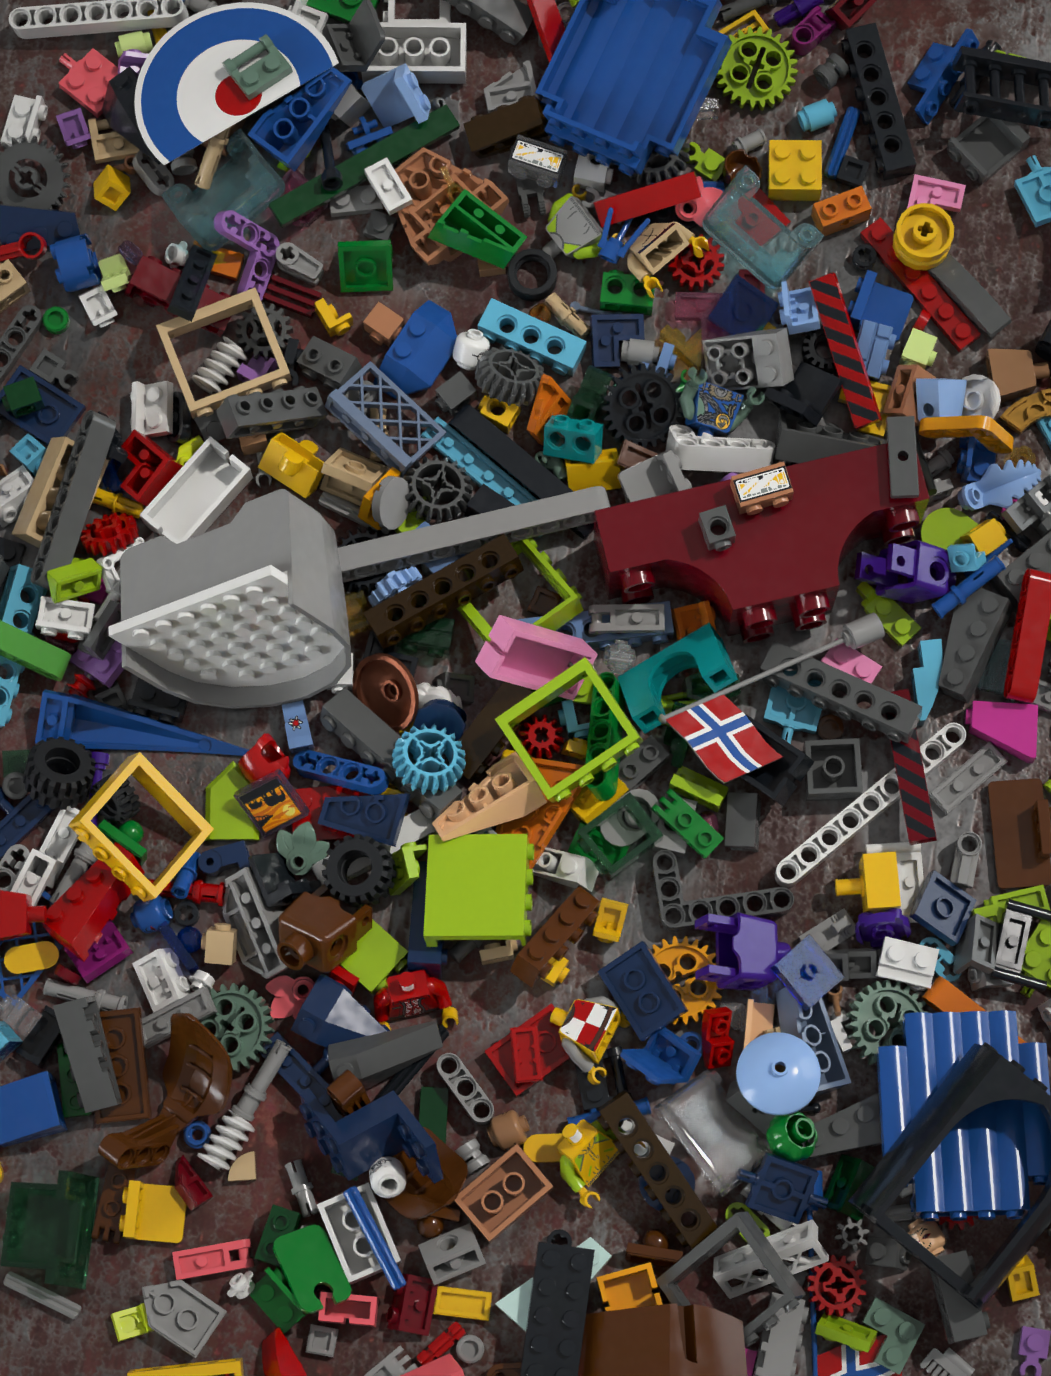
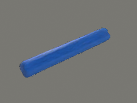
M356 1186L350 1187L343 1192V1195L388 1282L394 1291L404 1287L406 1281Z

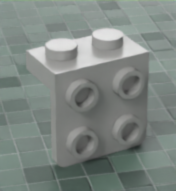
M672 450L662 452L618 474L619 482L628 502L692 488L690 481L684 478L682 474L680 458Z

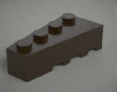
M503 682L459 739L462 744L461 749L465 750L466 754L464 758L466 765L462 770V775L472 780L476 777L480 779L489 768L488 762L493 756L497 757L506 746L504 743L508 740L495 718L536 690ZM523 720L512 727L515 733L520 729ZM445 757L444 760L449 763L448 758Z

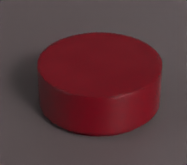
M61 963L57 965L54 971L57 976L75 986L82 979L79 973Z

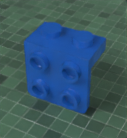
M867 270L865 278L859 277L854 291L859 293L856 302L851 300L847 310L854 330L860 331L862 320L893 327L892 334L897 335L896 343L900 339L914 298L909 293L875 282L877 273Z
M664 1027L650 1036L645 1048L622 1049L620 1056L626 1060L625 1064L628 1067L641 1071L646 1075L645 1079L648 1082L660 1086L661 1084L675 1085L676 1083H688L702 1054Z

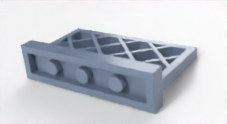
M371 361L338 390L332 391L328 395L324 406L389 468L393 466L401 472L400 477H403L416 460L418 461L446 435V431ZM370 371L377 378L378 385H364L363 376ZM347 390H359L360 401H350L343 394ZM364 391H378V402L364 401ZM382 392H392L396 396L397 403L382 402ZM364 407L378 408L379 419H369L364 414ZM383 408L397 409V420L383 419ZM401 409L414 412L416 421L401 420ZM383 425L397 426L398 437L387 436L383 432ZM402 426L416 427V438L402 437ZM420 427L431 428L436 435L432 439L421 438ZM402 443L417 444V452L412 457L408 456L402 449Z

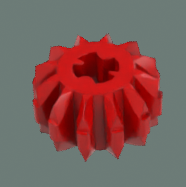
M545 714L542 715V722H538L537 717L532 716L533 725L524 722L523 728L526 731L519 732V738L524 739L521 743L525 748H528L527 752L530 756L536 752V758L542 759V754L545 753L546 758L550 760L552 759L551 750L559 754L561 748L557 744H564L565 738L558 736L563 733V727L554 728L557 724L555 718L547 723V715ZM540 733V736H542V733H545L547 741L543 742L542 740L541 743L538 742L537 734Z

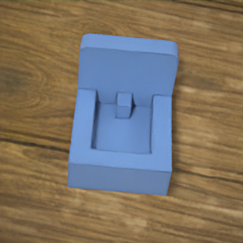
M664 342L656 366V370L659 367L665 368L664 375L668 373L669 369L674 370L678 355L674 354L675 345Z

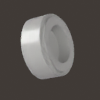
M475 1335L463 1336L456 1346L457 1355L465 1363H476L483 1357L484 1344Z

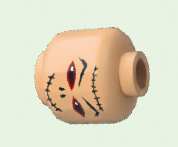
M919 1218L908 1225L910 1231L907 1233L934 1256H938L945 1251L943 1246L947 1240L935 1221L924 1222Z

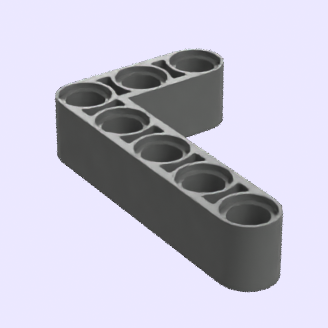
M661 850L653 857L652 872L660 922L662 927L669 932L695 929V920L697 919L693 916L692 912L698 907L704 908L709 914L725 916L720 912L719 908L722 904L729 903L734 907L735 912L733 914L739 912L760 918H770L786 915L791 911L794 904L793 893L785 887L684 901L676 856L669 850ZM666 858L671 861L672 867L668 870H661L657 866V861ZM665 885H671L676 889V894L672 897H666L662 894L661 889ZM778 895H783L788 899L789 904L784 908L778 907L774 903V898ZM749 900H758L762 908L757 912L749 910L747 907ZM668 912H677L681 920L676 924L669 923L665 918Z

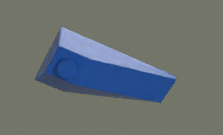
M334 67L326 70L305 83V86L293 95H288L278 106L273 109L270 108L263 113L247 135L274 158L295 172L313 148L351 85L352 80Z

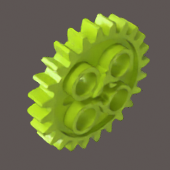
M759 26L757 33H753L752 28L748 27L747 34L745 35L740 29L738 30L737 39L731 34L729 35L732 44L715 78H722L718 81L717 87H725L723 96L731 94V104L737 99L740 100L741 109L745 103L749 104L750 111H753L755 104L759 105L761 111L764 110L765 103H768L773 108L775 104L774 99L783 102V94L789 95L791 92L788 86L795 85L796 80L792 77L797 76L798 70L792 67L797 65L798 60L790 59L795 51L786 50L789 41L779 42L781 34L773 38L771 36L772 29H769L766 34H762L761 26ZM750 48L754 51L755 55L747 57L742 53V50ZM764 48L765 53L752 87L747 89L746 86L760 49ZM774 57L778 60L779 64L771 66L766 62V59ZM737 71L742 72L746 78L737 80L733 77V73ZM761 80L766 81L770 87L768 89H761L758 87L757 82Z

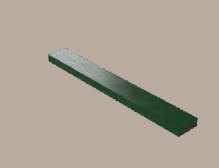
M447 104L429 113L428 120L420 124L415 121L335 166L342 174L343 185L340 189L336 191L325 190L322 187L321 175L272 201L268 207L283 228L367 181L368 179L364 174L365 168L385 158H388L391 165L394 166L415 154L421 148H426L458 130L460 124Z

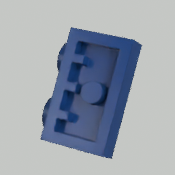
M960 437L959 448H964V450H961L960 457H958L956 473L961 474V483L970 484L977 482L983 477L991 464H995L996 453L988 450L975 437Z

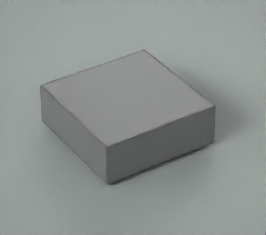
M311 1324L306 1353L334 1358L339 1329Z

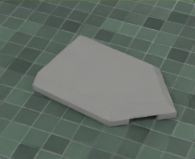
M182 1280L142 1287L148 1326L187 1354L196 1358L227 1311Z

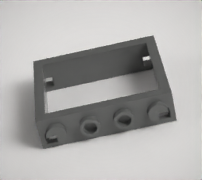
M746 1211L735 1213L657 1278L656 1282L671 1304L676 1303L678 1306L691 1305L677 1284L741 1232L784 1294L743 1328L745 1347H749L759 1339L757 1334L763 1329L766 1331L770 1330L780 1322L779 1316L784 1312L788 1314L797 1308L796 1306L800 1304L798 1301L806 1294L749 1212Z

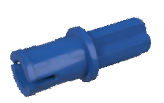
M194 852L176 874V880L171 888L174 897L185 899L188 896L190 886L197 878L196 870L198 859L201 855L199 852Z

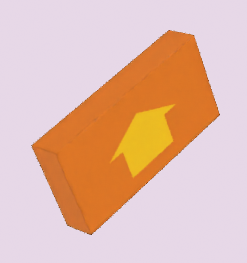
M194 240L193 244L217 254L210 274L237 281L245 258L244 254Z

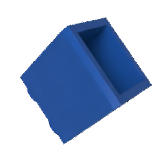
M48 1071L0 1086L1 1147L4 1148L68 1131L56 1078Z

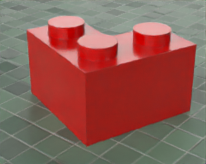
M134 429L121 447L127 451V458L136 466L120 487L136 501L148 506L183 466L153 440Z

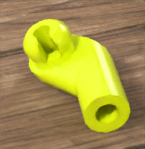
M200 435L178 448L176 461L182 466L204 443Z

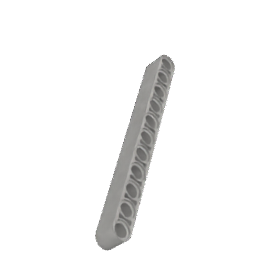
M602 486L590 487L339 547L338 554L343 583L469 553L503 534L511 543L594 523L595 510L611 507L606 489Z

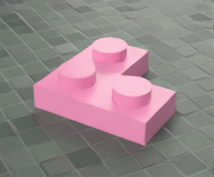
M915 174L907 209L919 203H928L944 210L960 213L966 185Z

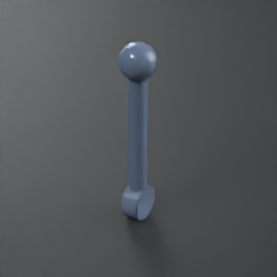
M576 301L570 304V307H573L576 313L582 311L596 315L622 314L620 311L612 313L580 306Z

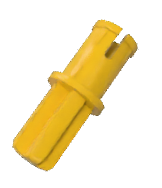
M99 487L92 501L93 504L112 509V513H126L134 518H140V514L144 510L142 503L125 498L122 493L114 494Z

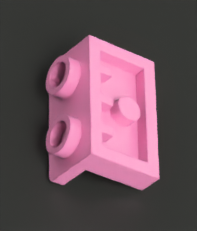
M844 643L829 649L821 659V662L871 684L882 669L881 665L857 650H853L850 646L847 647Z

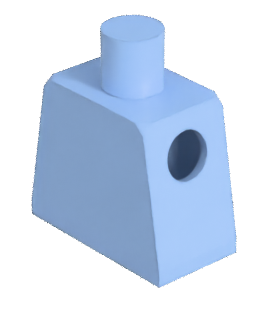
M916 378L918 420L920 421L922 418L962 416L967 380Z

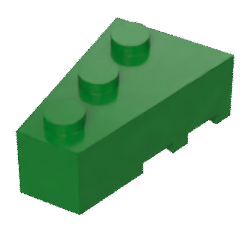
M464 189L437 221L427 238L504 269L517 254L527 236Z

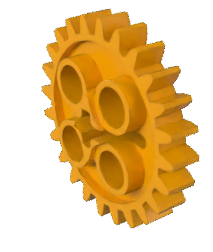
M673 936L672 944L670 945L665 939H662L663 948L661 949L655 944L652 945L653 955L661 967L667 968L670 972L668 979L671 983L675 982L676 975L686 978L709 964L716 965V963L712 962L716 957V953L707 955L708 945L703 946L701 949L697 948L698 939L690 945L688 944L687 936L684 937L682 943H678L676 936ZM684 957H691L695 961V966L690 970H686L681 967L680 960ZM693 977L685 981L684 987H681L680 984L673 985L688 1009V1012L672 1022L673 1026L676 1025L678 1019H682L684 1026H687L688 1018L690 1017L695 1023H698L699 1013L703 1015V1011L707 1007L710 1009L716 1008L712 1000H721L722 998L716 992V990H722L717 987L716 982L697 980ZM694 982H701L704 984L706 991L702 995H695L692 993L690 986Z

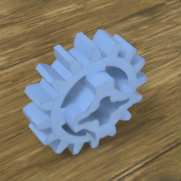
M413 566L409 569L393 570L375 584L376 589L368 596V601L374 607L419 582L423 577L418 569Z

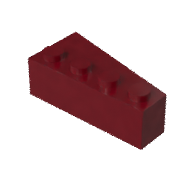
M143 255L124 295L133 298L134 294L144 300V304L153 308L154 306L161 305L167 311L182 271L177 268H172L171 270L163 266V262L158 258ZM206 284L197 309L231 296L224 292H219L218 294ZM168 312L169 315H172V316H174V317H179V316H177V315H174V314ZM231 316L201 328L222 336Z

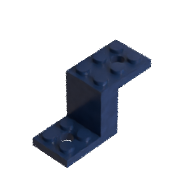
M309 1088L299 1093L302 1102L299 1109L307 1120L304 1123V1127L311 1138L316 1137L318 1140L317 1144L323 1155L329 1154L336 1172H342L348 1181L369 1170L374 1162L381 1157H392L403 1150L409 1159L413 1157L416 1160L417 1168L422 1176L427 1175L434 1184L444 1179L435 1142L394 1090L337 1122L332 1119Z

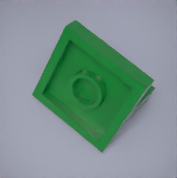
M391 240L338 242L341 292L393 291V251Z

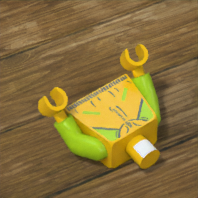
M583 1119L577 1125L570 1123L564 1127L562 1134L565 1138L560 1142L557 1149L561 1155V1177L575 1193L578 1192L580 1194V1203L585 1207L592 1208L588 1204L587 1198L589 1195H592L596 1201L600 1202V1196L596 1192L587 1190L584 1186L589 1187L620 1152L612 1142L616 1137L611 1130L606 1132L598 1120L589 1123ZM618 1126L620 1132L626 1133V1131ZM642 1141L636 1143L646 1148L645 1144Z

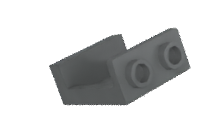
M981 116L956 138L951 137L946 149L949 157L954 162H959L965 168V172L971 180H977L980 185H983L1028 146L1030 136L1018 123Z

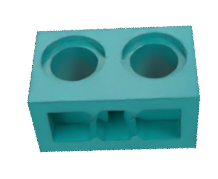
M552 415L544 426L543 455L594 464L602 453L603 424L595 423L590 419L577 420L571 419L566 415ZM557 432L561 433L564 436V438L559 436ZM582 437H586L590 442L585 441Z

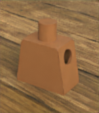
M987 350L985 356L988 378L995 382L1000 391V403L1034 393L1036 379L1049 378L1048 362L1033 364L1032 354L1029 350Z

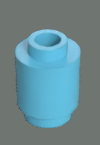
M827 99L804 106L801 111L797 112L799 124L804 132L807 130L812 132L833 124L834 117L837 116L833 102L828 103Z

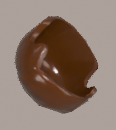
M744 149L731 151L725 157L722 174L724 181L730 187L739 191H749L755 188L761 181L762 168L756 156H748Z

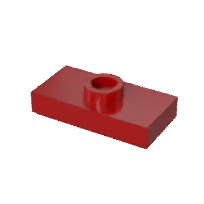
M537 1025L510 1028L515 1083L523 1084L543 1081Z

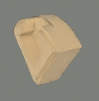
M255 1151L245 1153L235 1160L228 1174L229 1182L257 1180Z

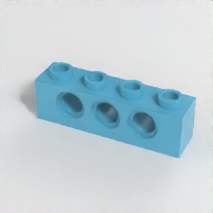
M491 298L478 323V330L483 333V336L488 339L489 343L498 342L504 345L506 349L522 350L523 354H530L531 359L538 360L539 365L544 363L552 367L554 372L563 376L568 374L573 377L586 351L587 341ZM504 325H511L514 328L510 333H505L500 329ZM527 336H535L538 339L533 344L524 341ZM557 346L562 351L559 354H551L548 352V349Z

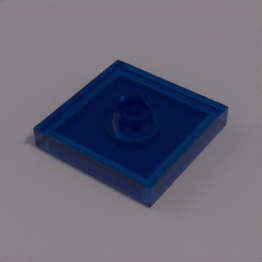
M736 274L706 319L729 335L759 331L764 329L779 303Z
M810 934L771 967L772 971L805 1011L816 1004L844 978L843 974Z

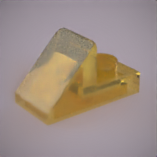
M667 324L660 331L659 340L663 344L666 342L675 345L674 354L678 355V358L689 368L695 367L697 374L700 373L702 329H699L686 342L684 334L679 329H672Z

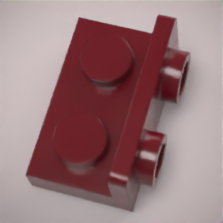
M402 1274L406 1285L395 1291L392 1289V1306L387 1312L388 1329L429 1336L438 1284L434 1285L430 1278Z

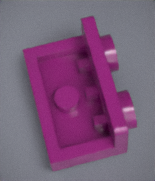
M108 920L102 929L103 935L98 943L93 942L87 951L89 956L85 962L64 947V950L86 983H89L133 953L111 920Z

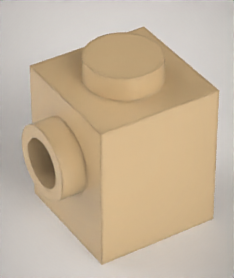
M215 923L214 927L211 926L207 930V933H203L201 949L205 950L204 963L232 965L236 961L238 929L231 928V924Z

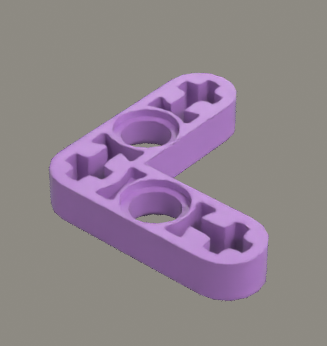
M220 211L214 217L216 231L250 251L237 294L256 287L262 301L276 261V250L280 245L279 240L271 232L235 211ZM227 222L231 224L232 227H227ZM245 227L251 232L249 241H246L243 237ZM258 241H267L266 245H264L263 243H258ZM257 262L262 266L261 276H257L254 270Z

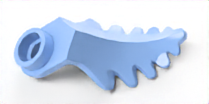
M1022 459L1017 462L1016 467H1014L1011 460H1007L1002 470L998 464H991L979 481L967 484L962 487V490L958 491V501L964 510L970 509L974 511L988 505L1007 509L1013 504L1012 497L1020 499L1025 495L1024 490L1028 492L1033 488L1032 486H1036L1038 482H1041V470L1035 464L1031 465L1030 461H1027L1024 465Z

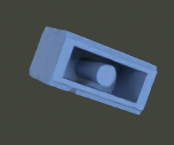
M862 320L857 338L858 346L868 377L879 381L880 375L886 376L890 361L885 360L887 349L893 350L897 335L892 334L893 327Z

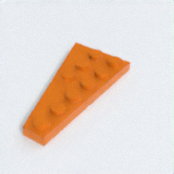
M531 757L551 788L584 766ZM579 785L570 791L572 795L568 799H563L559 803L557 801L554 803L550 802L543 793L547 803L524 817L498 824L495 832L497 834H527L529 843L534 844V860H529V869H533L583 787L581 788Z

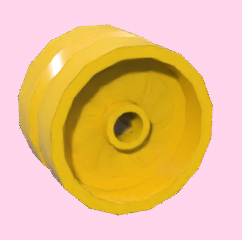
M919 203L910 206L901 214L894 232L893 249L897 258L905 266L914 270H929L941 264L946 259L954 238V225L951 217L942 208L934 204Z

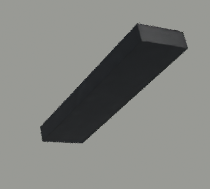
M193 244L167 312L192 322L217 254Z

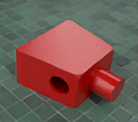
M0 890V941L31 935L32 923L47 921L46 906H32V897L30 895Z

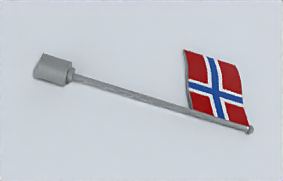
M874 612L843 625L840 639L666 715L661 713L658 720L662 724L667 723L685 739L705 767L723 783L734 780L779 760L783 756L777 753L763 739L748 717L725 695L842 643L856 650L885 636L882 622Z

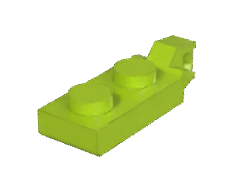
M864 581L856 587L855 591L864 599L861 602L864 611L867 614L873 612L877 614L882 622L884 631L901 648L921 630V627L893 599L877 596L875 590Z
M1044 885L991 896L983 901L984 907L973 909L971 914L972 916L978 914L1001 924L1007 899L1050 910Z

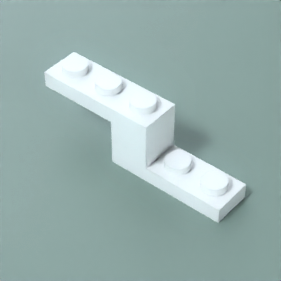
M67 806L66 810L60 809L40 850L32 848L10 892L30 895L32 897V906H36L45 887H54L78 840V835L69 827V823L80 810Z

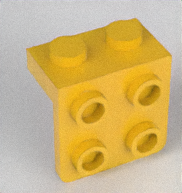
M129 1180V1187H124L122 1199L123 1203L127 1204L126 1214L121 1215L119 1231L123 1232V1237L133 1240L167 1243L182 1242L187 1205L175 1190V1186L144 1184L141 1181Z

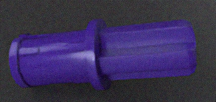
M793 0V3L774 13L773 17L777 25L782 27L800 16L802 18L805 17V13L816 6L824 4V1Z

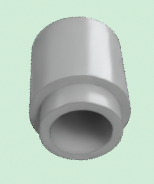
M630 338V341L623 340L621 361L627 362V365L632 364L638 366L639 362L648 364L658 363L660 347L655 346V341L632 338Z

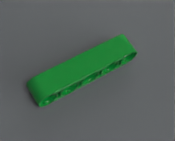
M611 672L599 674L624 712L625 698L618 679ZM594 684L585 764L622 740L623 727ZM620 758L616 760L617 764L606 772L601 770L593 776L595 779L586 785L600 801L611 799L617 791Z

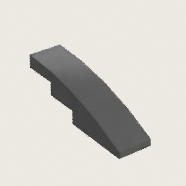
M949 253L941 264L927 270L938 281L939 286L956 302L957 307L991 338L1012 322L1011 318L993 297Z
M1051 474L1001 513L1002 517L1017 535L1051 509Z
M882 948L793 953L794 982L815 978L816 981H849V979L877 978L876 972Z

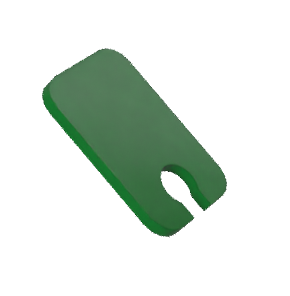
M309 1225L282 1235L274 1241L273 1252L301 1311L311 1314L323 1310L324 1307L321 1301L314 1294V1288L320 1284L327 1285L331 1289L335 1305L349 1298L351 1286L326 1232L321 1226Z

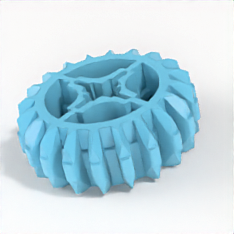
M423 723L420 730L413 726L410 732L404 731L401 739L398 738L396 741L395 749L392 752V766L396 769V777H403V785L412 784V791L417 787L421 788L422 794L426 793L427 790H431L433 795H435L438 788L445 792L448 786L453 787L457 780L462 777V770L466 765L464 759L466 755L465 750L461 749V741H455V733L447 735L446 727L439 731L436 730L435 724L431 729H427ZM409 752L413 755V759L416 761L414 765L408 757ZM442 754H445L448 758L449 766L444 763L445 760L442 758Z

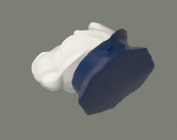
M425 682L416 685L419 705L413 726L420 730L423 723L427 729H431L435 724L436 730L439 731L446 727V734L455 733V741H459L463 735L467 715L462 709L461 698L455 696L451 690L443 686L433 687Z

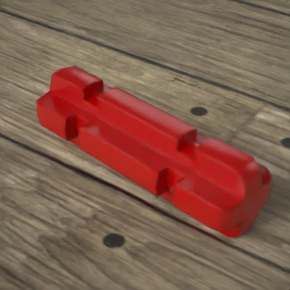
M454 1322L447 1328L449 1330L447 1333L443 1332L429 1344L427 1351L423 1350L417 1355L416 1358L422 1366L434 1361L436 1357L440 1358L455 1344L454 1341L456 1339L459 1341L466 1334L458 1322Z

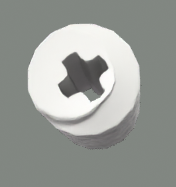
M223 336L225 343L218 342L216 345L219 351L212 350L210 353L212 359L206 358L204 360L206 368H198L197 371L200 376L193 375L191 377L201 389L209 394H212L213 391L217 393L222 391L218 386L219 383L226 386L229 384L225 375L235 376L231 368L240 367L238 359L244 361L248 359L244 351L225 336Z
M231 1110L229 1112L232 1114V1117L222 1116L226 1126L216 1125L215 1127L220 1135L211 1134L209 1136L214 1144L205 1143L203 1145L207 1154H197L200 1159L219 1171L220 1168L230 1169L226 1159L236 1160L232 1150L242 1151L243 1148L238 1141L248 1142L249 1138L244 1132L255 1131L249 1122Z

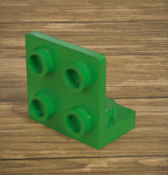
M267 1267L264 1270L267 1274L255 1284L254 1290L249 1295L273 1323L280 1327L285 1335L308 1313H304L299 1308L292 1291L287 1287L288 1282L281 1270L276 1268L273 1271L270 1267Z

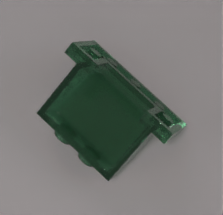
M59 1170L57 1184L11 1182L9 1202L6 1208L5 1232L2 1238L3 1248L0 1266L46 1271L45 1284L86 1290L99 1177Z

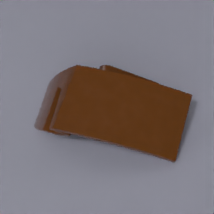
M676 1303L586 1314L578 1376H748L743 1321L714 1308L702 1305L678 1306Z

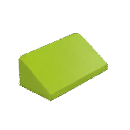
M88 558L47 571L52 601L59 603L100 590L102 567L94 559Z

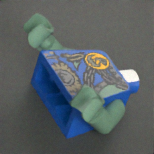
M691 367L688 370V376L691 380L686 382L679 401L686 426L698 430L697 436L719 437L737 428L753 410V404H761L765 399V395L762 391L758 397L753 398L752 395L756 392V388L750 387L747 390L748 398L745 400L742 394L706 382L708 375L703 368L700 370V374L696 376V368Z

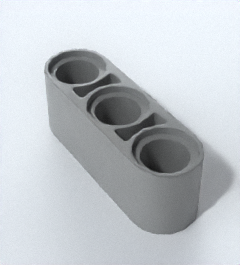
M453 1053L441 1055L437 1061V1071L442 1080L473 1122L478 1125L490 1123V1120L494 1117V1107L487 1095L457 1055ZM447 1060L457 1063V1069L451 1074L442 1071V1064ZM468 1082L472 1084L473 1092L468 1096L460 1095L458 1087L461 1083ZM484 1104L489 1107L490 1112L487 1117L480 1119L475 1116L474 1110L478 1105Z

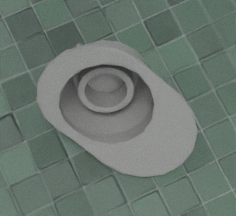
M634 789L625 793L604 812L600 821L601 833L605 840L612 845L620 847L629 846L646 834L659 820V817L651 809L655 804L660 807L656 796L648 790Z

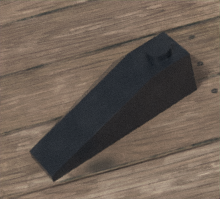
M129 66L109 81L102 111L109 126L114 131L122 135L128 142L135 145L141 152L160 165L161 162L147 147L138 128L134 100L139 75Z

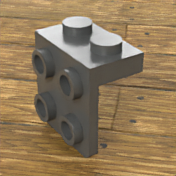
M371 0L362 1L349 24H326L322 30L325 39L335 52L339 62L336 67L340 72H366L385 41V32L381 27Z

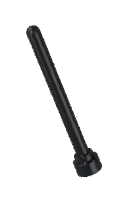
M328 122L320 134L325 170L321 175L322 187L325 190L336 191L342 187L343 180L341 172L335 168Z

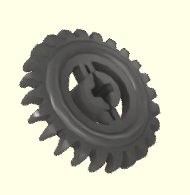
M22 135L20 144L16 138L12 137L11 147L3 142L4 152L0 151V202H3L2 205L53 210V204L61 207L62 204L58 198L68 197L62 189L71 187L70 184L64 182V179L70 177L71 174L63 172V169L68 167L69 164L59 162L64 154L54 155L56 145H52L47 149V139H44L38 145L37 136H33L29 143L25 135ZM24 159H33L41 163L46 170L47 185L44 186L40 182L41 177L37 169L29 166L22 167L18 162ZM11 170L15 173V182L18 187L24 190L34 189L39 195L26 198L16 194L9 181ZM20 172L27 174L32 172L31 179L36 185L30 183L23 184L24 177Z

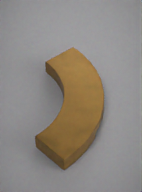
M1051 388L1019 399L1005 410L999 417V421L1021 435L1033 423L1051 417Z

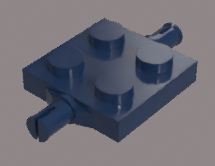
M766 1152L760 1167L755 1173L739 1168V1173L736 1175V1179L751 1184V1190L745 1202L749 1208L799 1224L803 1212L810 1204L823 1210L827 1207L825 1204H828V1198L814 1194V1185L819 1172Z

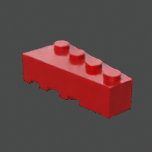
M115 842L114 845L144 875L145 872L134 855ZM97 860L47 909V921L41 922L52 938L83 962L89 956L87 951L93 942L98 943L102 937L101 931L108 920L112 921L118 912L116 910L121 901H126L131 894L130 888L123 881L118 880L112 874V869L100 860Z

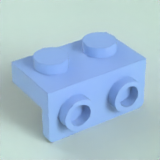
M782 281V291L778 292L780 308L784 307V309H780L779 313L782 325L787 324L789 335L821 329L819 312L811 287L789 291L787 281Z

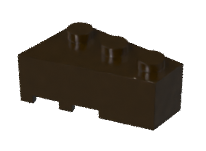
M527 95L519 98L516 103L496 107L491 113L472 117L471 121L463 123L471 152L479 159L510 151L511 146L515 145L517 138L535 144V139L548 136L544 131L548 123V119L543 115L545 106L540 103L541 101L535 95Z

